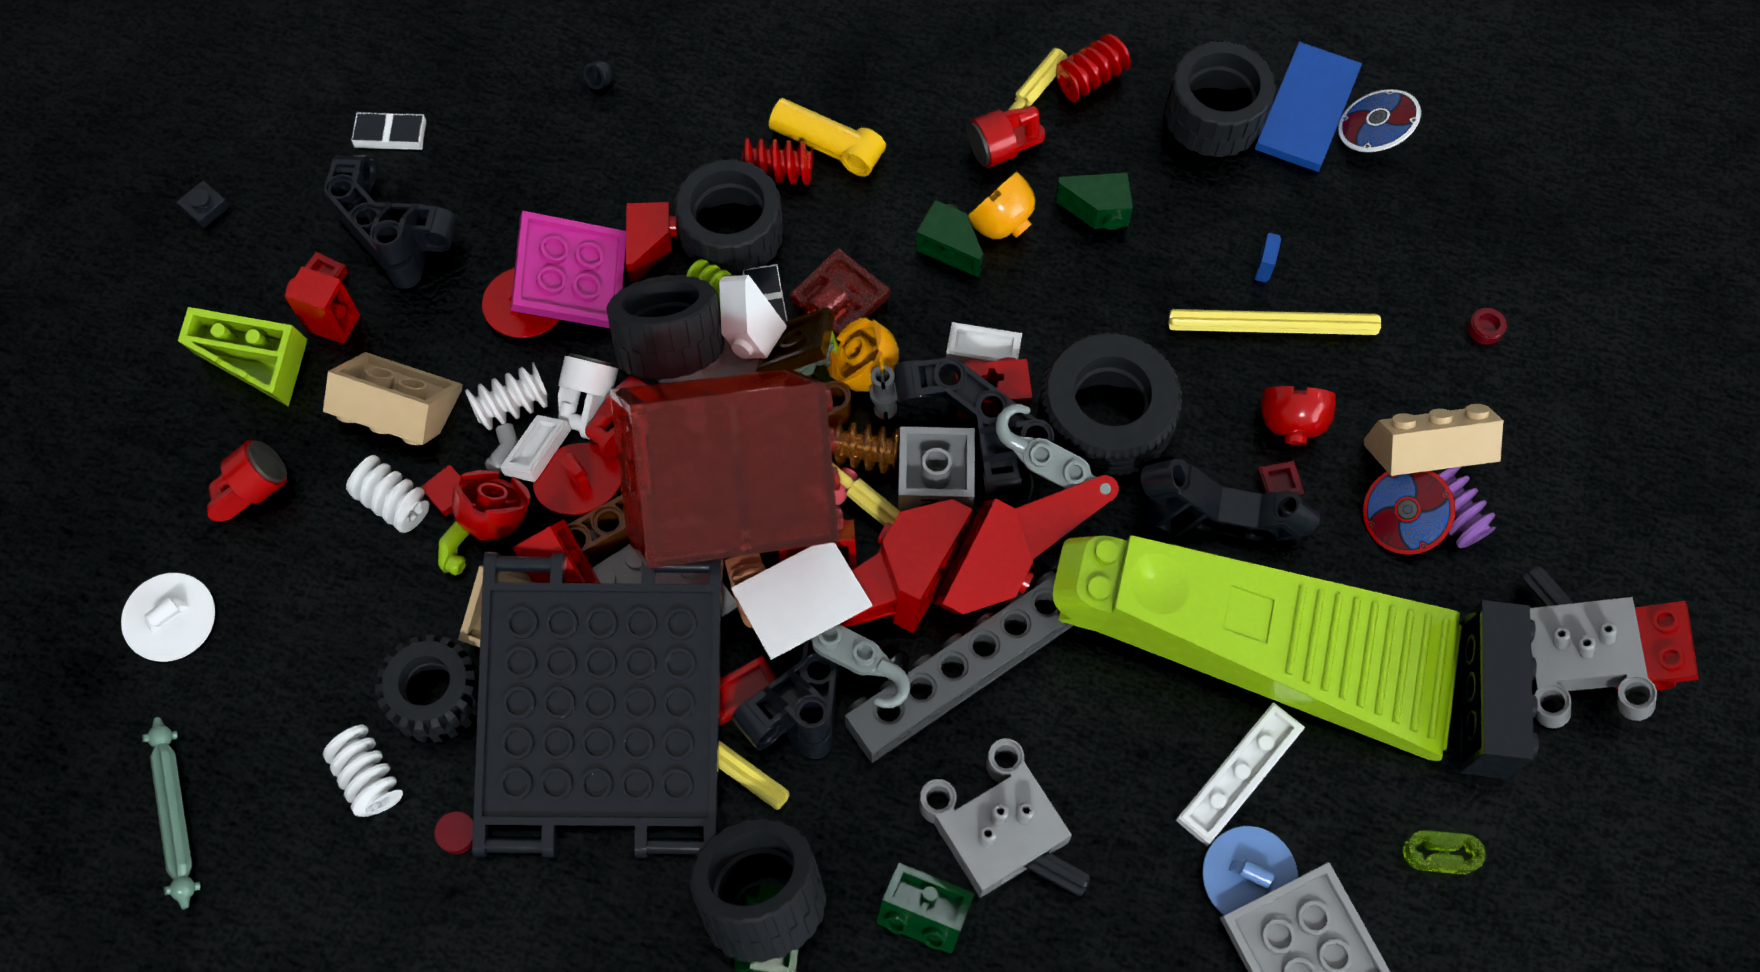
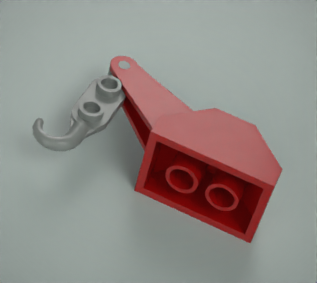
M1012 404L1000 412L996 421V433L1000 441L1013 450L1030 471L1061 486L1064 490L1017 508H1013L996 498L982 503L932 602L952 613L966 614L1015 598L1018 592L1024 593L1034 575L1033 572L1029 571L1033 564V559L1118 495L1119 486L1117 481L1108 475L1094 476L1091 473L1089 464L1083 458L1047 439L1020 437L1012 433L1008 427L1010 417L1015 413L1028 414L1030 412V408L1022 404Z
M953 499L901 511L893 524L887 522L878 538V543L882 544L878 553L852 570L873 606L810 639L814 650L819 655L859 675L882 676L895 682L897 685L896 694L888 699L875 698L873 702L876 706L894 708L901 705L907 699L910 692V680L906 672L898 665L892 663L875 642L846 627L891 615L894 624L912 633L916 631L968 532L973 509Z

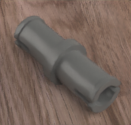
M884 365V373H881L880 366H877L871 372L872 385L870 386L869 395L874 403V412L877 417L884 419V412H887L888 419H890L897 412L895 374L886 365Z

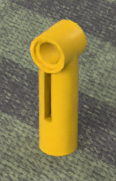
M781 98L776 103L770 116L769 128L795 141H804L805 145L811 148L813 146V149L840 160L845 168L859 176H868L886 148L883 138L871 129L859 128L856 131L784 98Z

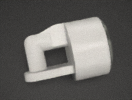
M569 353V356L564 357L558 386H560L558 392V419L568 421L571 429L579 431L581 437L590 439L585 434V427L591 422L597 410L605 403V397L614 389L619 369L615 368L616 364ZM584 392L587 395L582 415L576 414L580 394Z

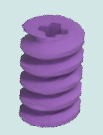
M1461 467L1440 469L1435 473L1447 483L1455 500V519L1449 535H1461L1457 539L1456 545L1458 548L1468 547L1496 529V527L1489 526V523L1496 515L1494 512L1485 515L1480 513L1487 502L1482 500L1473 503L1471 499L1477 494L1478 489L1464 490V485L1470 480L1468 475L1459 478L1454 476Z

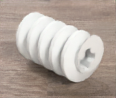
M534 363L532 364V375L523 367L519 368V380H516L510 373H506L504 386L496 378L492 379V391L490 392L482 384L478 385L477 397L468 389L465 390L479 423H482L488 430H492L494 417L501 424L507 423L506 412H510L515 419H519L521 406L530 414L534 413V401H537L543 408L548 407V395Z
M371 455L364 459L354 469L347 481L346 490L352 498L359 500L363 506L370 508L377 516L383 517L388 524L394 525L399 532L406 533L414 529L429 511V502L422 501L425 494L424 490L421 487L413 489L414 484L409 479L402 481L401 473L398 471L391 472L390 465L387 463L380 464V459L376 455Z
M357 725L343 731L329 742L323 752L325 761L331 764L330 770L332 774L338 777L337 783L339 787L345 790L344 796L347 802L352 803L351 809L354 815L359 817L383 812L394 806L403 796L402 790L389 792L396 785L397 781L392 776L383 778L389 772V766L385 763L376 765L383 756L381 751L378 750L369 752L375 746V741L370 737L364 738L369 732L365 725Z

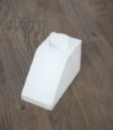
M749 275L722 277L719 282L721 334L731 345L732 351L741 359L767 358L785 331L786 324Z

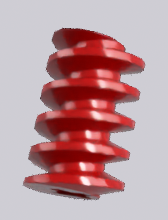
M1105 34L1099 40L1093 41L1088 47H1083L1078 53H1073L1068 59L1062 60L1057 64L1056 77L1058 84L1066 98L1071 102H1076L1080 99V94L1086 96L1090 93V88L1096 90L1101 86V82H1109L1111 75L1117 77L1121 74L1122 69L1127 71L1131 65L1130 55L1121 40L1114 35Z
M746 137L743 144L742 161L751 162L758 168L761 167L767 172L769 177L774 173L778 184L783 182L787 174L791 185H795L801 175L803 184L808 186L812 179L813 146L810 151H807L804 141H800L795 151L792 148L791 141L787 140L783 150H780L777 139H773L770 148L766 149L763 138H759L756 148H752L750 138Z

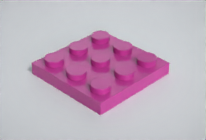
M522 211L519 222L510 311L610 328L606 308L610 299L623 289L626 231Z

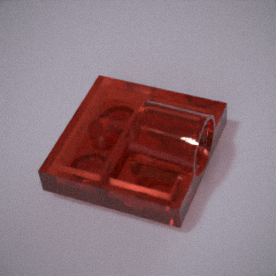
M838 248L790 295L791 301L807 314L830 307L835 315L832 330L834 335L838 337L840 332L850 323L860 318H868L890 297V288Z

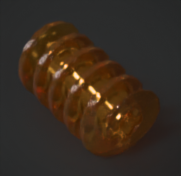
M838 419L833 429L829 428L827 420L821 446L822 463L825 460H831L833 455H835L837 466L842 467L849 457L851 468L857 469L863 459L867 471H872L876 462H878L880 473L886 474L891 464L895 468L900 441V429H895L891 438H887L886 429L881 426L877 435L874 436L871 424H867L863 432L858 433L856 422H852L848 430L844 431L842 420Z

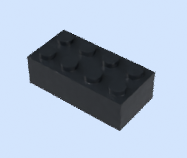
M1482 600L1459 624L1462 626L1458 654L1459 773L1507 779L1534 760L1539 748L1538 736L1533 733V719L1537 713L1538 701L1537 697L1532 695V680H1534L1536 675L1537 663L1535 657H1531V643L1535 637L1536 625L1534 620H1530L1529 605Z

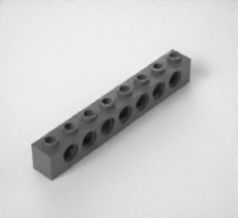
M1049 571L1040 577L1035 583L1036 587L1028 593L1018 592L1015 598L1007 600L1004 604L1005 608L995 615L992 612H988L974 623L975 628L964 636L962 633H957L950 637L943 644L942 647L944 649L934 656L926 654L915 661L911 666L912 671L907 673L910 680V691L915 687L922 686L927 688L931 695L927 699L918 700L909 692L907 699L901 705L893 708L899 713V717L896 720L886 722L880 719L878 713L884 708L876 706L873 702L875 698L888 699L896 694L897 685L890 679L880 686L879 693L870 699L866 696L862 697L848 707L847 711L849 713L845 715V726L871 763H874L1074 626L1058 620L1060 611L1055 606L1053 600V586L1056 577L1053 571ZM1040 603L1049 604L1054 609V613L1042 614L1035 606ZM1008 624H1017L1022 627L1024 633L1014 636L1009 634L1004 627ZM985 644L993 650V654L982 657L977 655L973 648L977 645ZM948 665H954L962 671V675L957 678H949L943 674L942 669Z

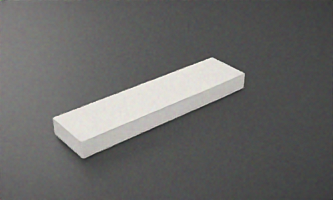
M1273 702L1176 821L1208 847L1305 727Z

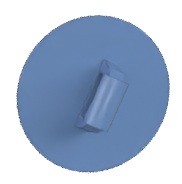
M1253 826L1237 827L1221 834L1209 847L1203 863L1205 890L1213 905L1223 915L1298 878L1294 857L1285 843L1273 833Z

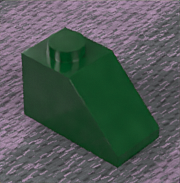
M1127 173L1058 178L1055 198L1056 202L1094 229L1106 228L1108 230H1116L1121 227H1128L1133 205Z
M935 200L917 231L916 250L979 277L982 269L983 252L967 213L962 212L952 204H944Z

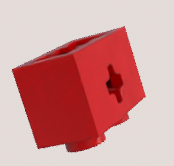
M1005 357L994 362H980L978 360L963 362L1016 404H1022L1031 408L1032 391L1027 359L1017 360L1013 357ZM954 371L953 384L955 385L958 383V376ZM986 400L981 403V410L985 416L996 417L999 415L1000 409L996 402ZM956 408L958 420L971 419Z

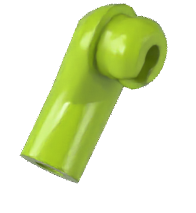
M456 521L440 538L438 565L444 573L450 572L455 576L461 574L465 569L466 560L458 555V546L469 535Z

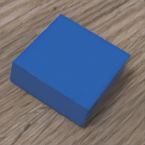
M1268 233L1261 250L1254 280L1269 281L1281 243L1280 235Z

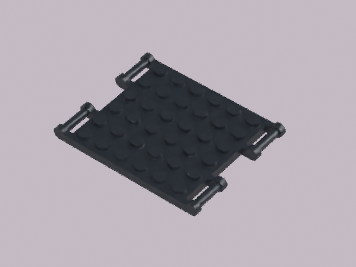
M486 552L483 561L472 840L473 856L487 857L488 853H542V857H556L558 848L557 825L635 826V858H648L649 854H698L700 849L706 846L707 841L714 835H717L723 554H710V558L656 557V553H643L641 584L565 583L567 570L566 553H552V556H500L499 552ZM499 572H550V583H498ZM656 573H709V584H655ZM489 825H542V837L489 836ZM649 826H704V837L650 838Z

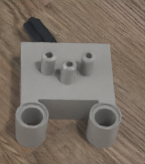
M1538 566L1530 569L1524 575L1523 581L1546 606L1530 608V620H1534L1536 625L1535 637L1531 643V657H1535L1537 663L1535 675L1537 691L1534 695L1537 697L1538 708L1535 717L1540 724L1548 728H1558L1564 726L1571 717V697L1568 691L1619 686L1617 706L1624 717L1635 721H1641L1650 717L1655 710L1657 689L1654 683L1648 679L1633 597L1573 603L1542 567ZM1637 691L1645 694L1648 701L1645 704L1634 705L1625 696L1630 692ZM1555 699L1560 701L1564 707L1559 712L1549 713L1541 705L1546 700Z
M1000 739L989 750L986 769L989 776L1000 784L955 810L956 792L949 782L943 779H934L924 785L920 795L919 809L921 814L927 821L935 824L980 898L1026 869L1077 896H1081L1084 893L1090 876L1052 855L1053 852L1068 844L1072 835L1025 764L1023 749L1016 741ZM1002 753L1008 754L1014 759L1015 765L1008 769L1002 768L996 764L994 758ZM932 794H942L947 798L949 804L941 810L933 809L928 805L927 798Z

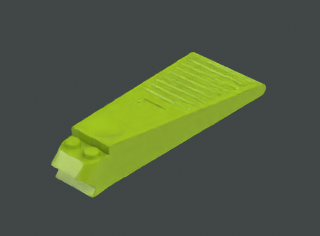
M1130 535L1127 541L1111 536L1069 538L1064 542L1053 586V600L1055 606L1060 611L1059 621L1110 636L1432 761L1442 760L1443 750H1447L1462 626L1459 625L1460 613L1458 611Z

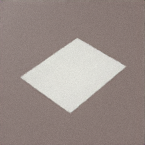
M831 536L731 588L771 660L873 606Z

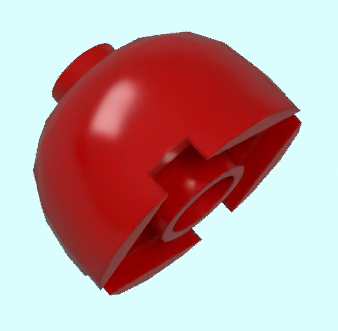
M1294 386L1265 388L1261 398V415L1265 425L1274 434L1284 437L1285 444L1306 445L1307 438L1320 436L1332 424L1336 411V394L1328 390L1307 387V391L1294 390Z
M476 470L461 475L459 483L454 485L452 495V511L457 524L468 534L479 540H496L510 536L522 525L531 497L527 487L519 480L511 477V481L508 482L499 479L500 472Z

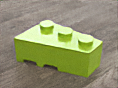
M188 307L178 339L182 345L197 356L289 407L308 340L293 325Z

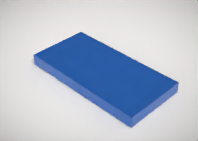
M1299 42L1259 136L1255 150L1319 172L1362 63Z

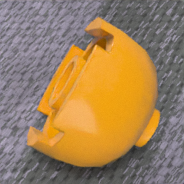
M1018 172L1014 173L968 215L971 225L983 236L991 239H1003L1011 233L1017 238L1031 225L1027 218L1030 217L1035 208L1033 190L1023 176Z
M860 318L850 323L836 338L841 343L837 348L836 355L831 351L829 360L832 364L827 369L830 377L845 383L849 389L853 391H869L872 385L870 377L872 370L880 366V372L884 373V365L893 370V365L899 361V348L893 334L875 320L870 321L867 318Z

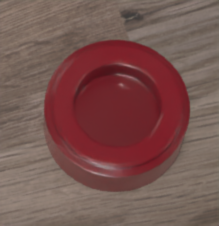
M1481 308L1472 315L1467 329L1469 335L1476 342L1490 345L1501 339L1507 329V322L1499 311L1492 308Z
M458 811L444 815L435 827V840L437 844L450 854H462L471 849L473 840V820L471 817Z

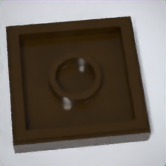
M825 307L784 322L787 327L768 357L759 358L756 372L762 381L827 358L835 315L830 307Z

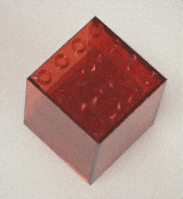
M791 369L610 389L626 538L648 569L840 542L838 530L843 529L844 520L841 507L836 506L835 491L840 489V477L837 467L832 466L831 455L832 451H836V436L832 427L829 428L828 412H831L833 409V400L830 389L825 388V382Z

